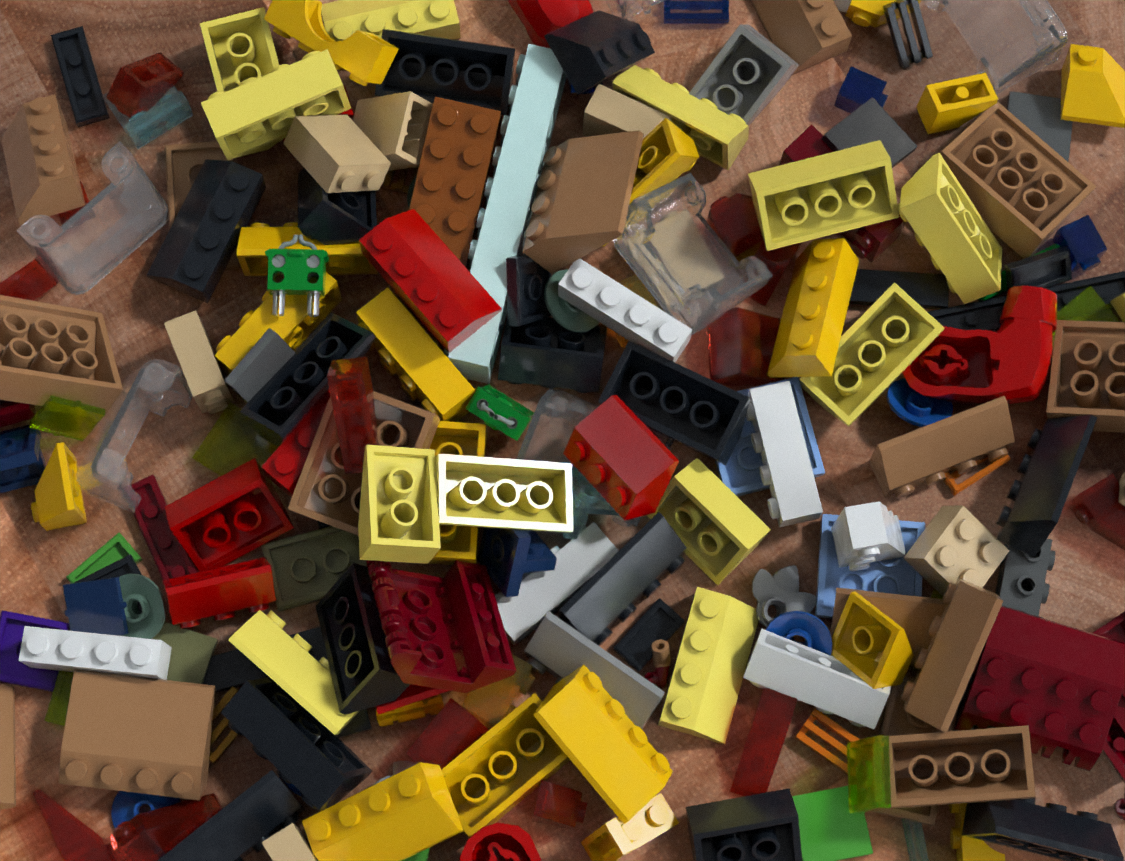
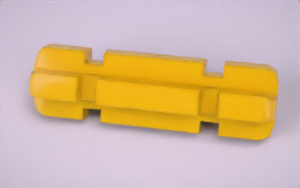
M438 694L379 715L376 709V717L379 726H388L397 720L401 723L426 717L425 714L428 713L431 715L443 713L444 703L442 696Z

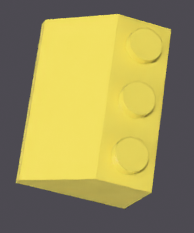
M698 458L672 478L655 513L647 515L652 519L660 512L687 547L685 554L717 585L758 546L771 530Z

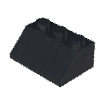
M600 10L544 36L577 95L598 85V83L600 84L626 71L655 53L649 36L638 23Z
M305 168L298 173V228L307 238L316 239L324 245L359 242V239L377 226L375 190L326 193Z
M507 316L501 344L498 380L507 381L515 385L526 383L540 385L547 389L565 388L573 389L579 393H599L607 326L598 324L590 331L574 332L564 328L551 317L521 326H508Z
M789 788L686 807L688 832L694 861H802L799 817Z

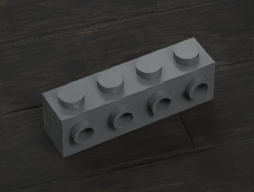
M1046 539L1035 557L1004 543L1009 552L1000 564L995 593L1003 600L1002 606L1040 617L1041 603H1046L1050 585L1045 583L1047 570H1052L1056 552L1051 550L1052 540Z

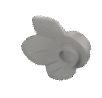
M795 565L781 568L773 576L766 570L759 569L753 578L752 593L758 602L756 615L759 622L765 627L774 619L767 612L770 605L776 608L777 613L775 617L782 613L790 611L810 613L816 604L815 595L799 592V574Z

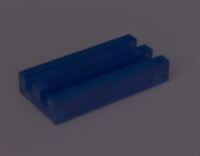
M663 0L664 24H729L728 0ZM670 10H722V13H670Z

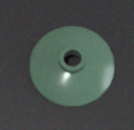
M568 269L557 271L548 279L544 289L545 303L550 314L561 326L574 332L590 331L599 324V321L558 296V284Z
M122 575L119 577L123 602L127 604V607L124 609L129 633L118 636L152 639L161 630L166 617V605L163 594L152 580L143 575ZM138 601L142 606V612L137 607Z

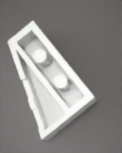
M880 501L844 507L831 527L839 568L849 566L850 571H858L869 568V563L900 558L906 555L899 518L897 515L893 516V512L888 511L887 507Z

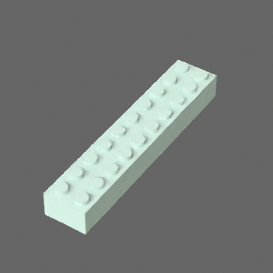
M528 44L526 55H519L516 67L517 81L516 85L512 84L508 104H510L509 113L504 115L500 135H502L501 146H496L492 161L494 166L493 177H488L485 187L486 209L480 208L476 223L478 240L472 239L468 254L470 273L502 308V311L450 353L444 348V354L466 379L487 384L490 383L507 316L506 258L522 254L526 239L525 231L529 226L532 214L531 207L537 194V182L544 165L543 157L549 149L567 78L553 51L550 48Z

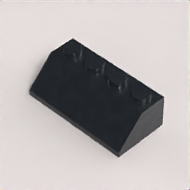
M389 29L382 30V39L399 50L382 84H376L375 96L411 91L432 104L435 97L498 110L501 111V115L507 114L510 106L508 99L514 76L515 48Z
M206 159L147 273V277L208 303L238 245L241 227H247L266 189L263 175L233 161Z
M331 312L298 347L295 354L241 409L240 413L260 437L279 447L329 390H333L337 378L343 379L359 363L361 358L371 348L375 340L374 334Z
M628 341L598 401L602 404L610 396L617 395L649 429L726 466L741 436L750 398Z
M1081 415L1048 418L1041 430L1034 429L1027 443V447L1032 448L1030 455L1024 454L1017 469V472L1022 474L1020 480L1015 479L1006 497L1012 500L1010 506L1004 505L996 524L1001 526L997 540L1031 556H1036L1058 523L1097 417Z
M660 512L560 609L559 618L598 646H601L612 635L613 632L609 628L618 619L624 623L637 610V607L634 605L635 602L643 595L648 599L661 586L658 580L667 571L672 575L686 561L682 556L685 554L687 547Z
M353 563L316 605L337 703L342 714H349L393 702L410 686V684L401 681L391 664L385 640L387 637L382 628L374 596L375 593L372 588L373 581L369 576L368 567Z
M270 677L246 681L221 712L229 720V727L237 734L244 735L253 744V751L261 758L269 760L277 768L278 776L285 782L293 784L302 793L301 798L312 808L322 810L335 805L373 772L348 746Z
M271 770L157 861H244L243 858L253 850L257 854L262 852L265 848L261 842L271 837L278 830L284 829L292 823L296 825L302 819L299 814L305 809L282 779Z
M1035 798L967 803L962 836L1062 861H1124L1111 824L1098 821L1097 814L1077 811L1076 815L1066 812V806L1046 803L1045 807L1035 805Z

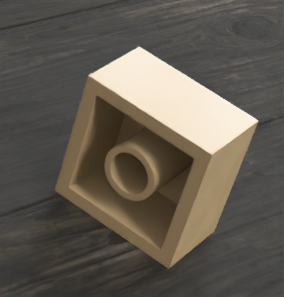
M963 505L942 506L903 559L943 596L948 584L955 585L958 578L983 588L1009 550Z

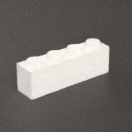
M582 259L573 262L558 284L559 297L630 342L668 360L676 362L691 339L693 329Z
M790 381L749 389L747 397L750 398L746 419L747 421H753L755 433L751 434L755 453H761L764 465L759 466L763 486L769 485L772 498L767 501L771 518H777L779 527L819 519L823 509Z
M595 522L588 527L582 524L568 536L571 541L562 549L558 546L551 549L557 558L554 570L523 573L518 596L505 597L501 591L495 595L506 636L514 646L541 624L548 611L554 614L563 607L619 551Z
M25 626L19 661L31 668L74 672L75 669L167 680L172 647L162 640Z
M764 629L760 631L743 676L744 679L749 680L756 687L770 688L782 693L789 700L803 701L815 706L822 713L836 714L846 718L855 726L869 727L871 729L876 727L891 688L889 686L873 689L835 657Z

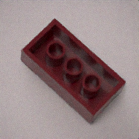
M811 124L783 151L779 166L833 151L822 140L823 135ZM899 214V218L836 233L835 235H842L851 243L850 247L861 259L866 257L872 263L900 236L906 222L902 220Z

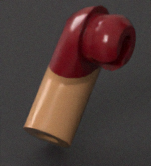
M660 639L652 643L655 671L647 672L644 678L662 690L668 684L671 657L668 642Z

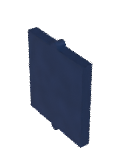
M119 577L63 585L67 607L65 616L69 619L71 631L116 636L129 633L124 609L127 607V604L123 602Z

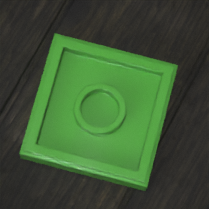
M858 784L792 796L799 817L802 861H839L873 854Z

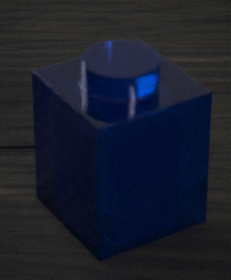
M851 66L837 95L834 106L852 113L873 97L883 108L889 96L883 93L887 82Z
M1089 215L1059 228L1052 238L1055 244H1059L1061 247L1065 246L1070 250L1071 273L1082 268L1083 272L1095 268L1101 263L1100 259L1107 251V247Z

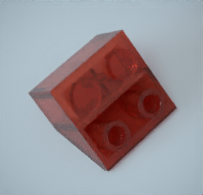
M739 307L706 316L711 380L728 386H758L784 380V377L770 378L767 374L781 322L780 318Z

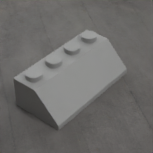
M548 611L524 650V656L529 658L526 663L542 675L545 671L557 678L555 684L584 664L590 672H594L600 678L604 689L613 699L621 703L625 714L635 726L641 729L661 703L665 694L663 690L550 611Z

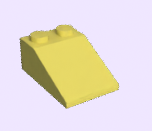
M379 445L365 446L358 522L360 560L428 564L440 550L435 450Z

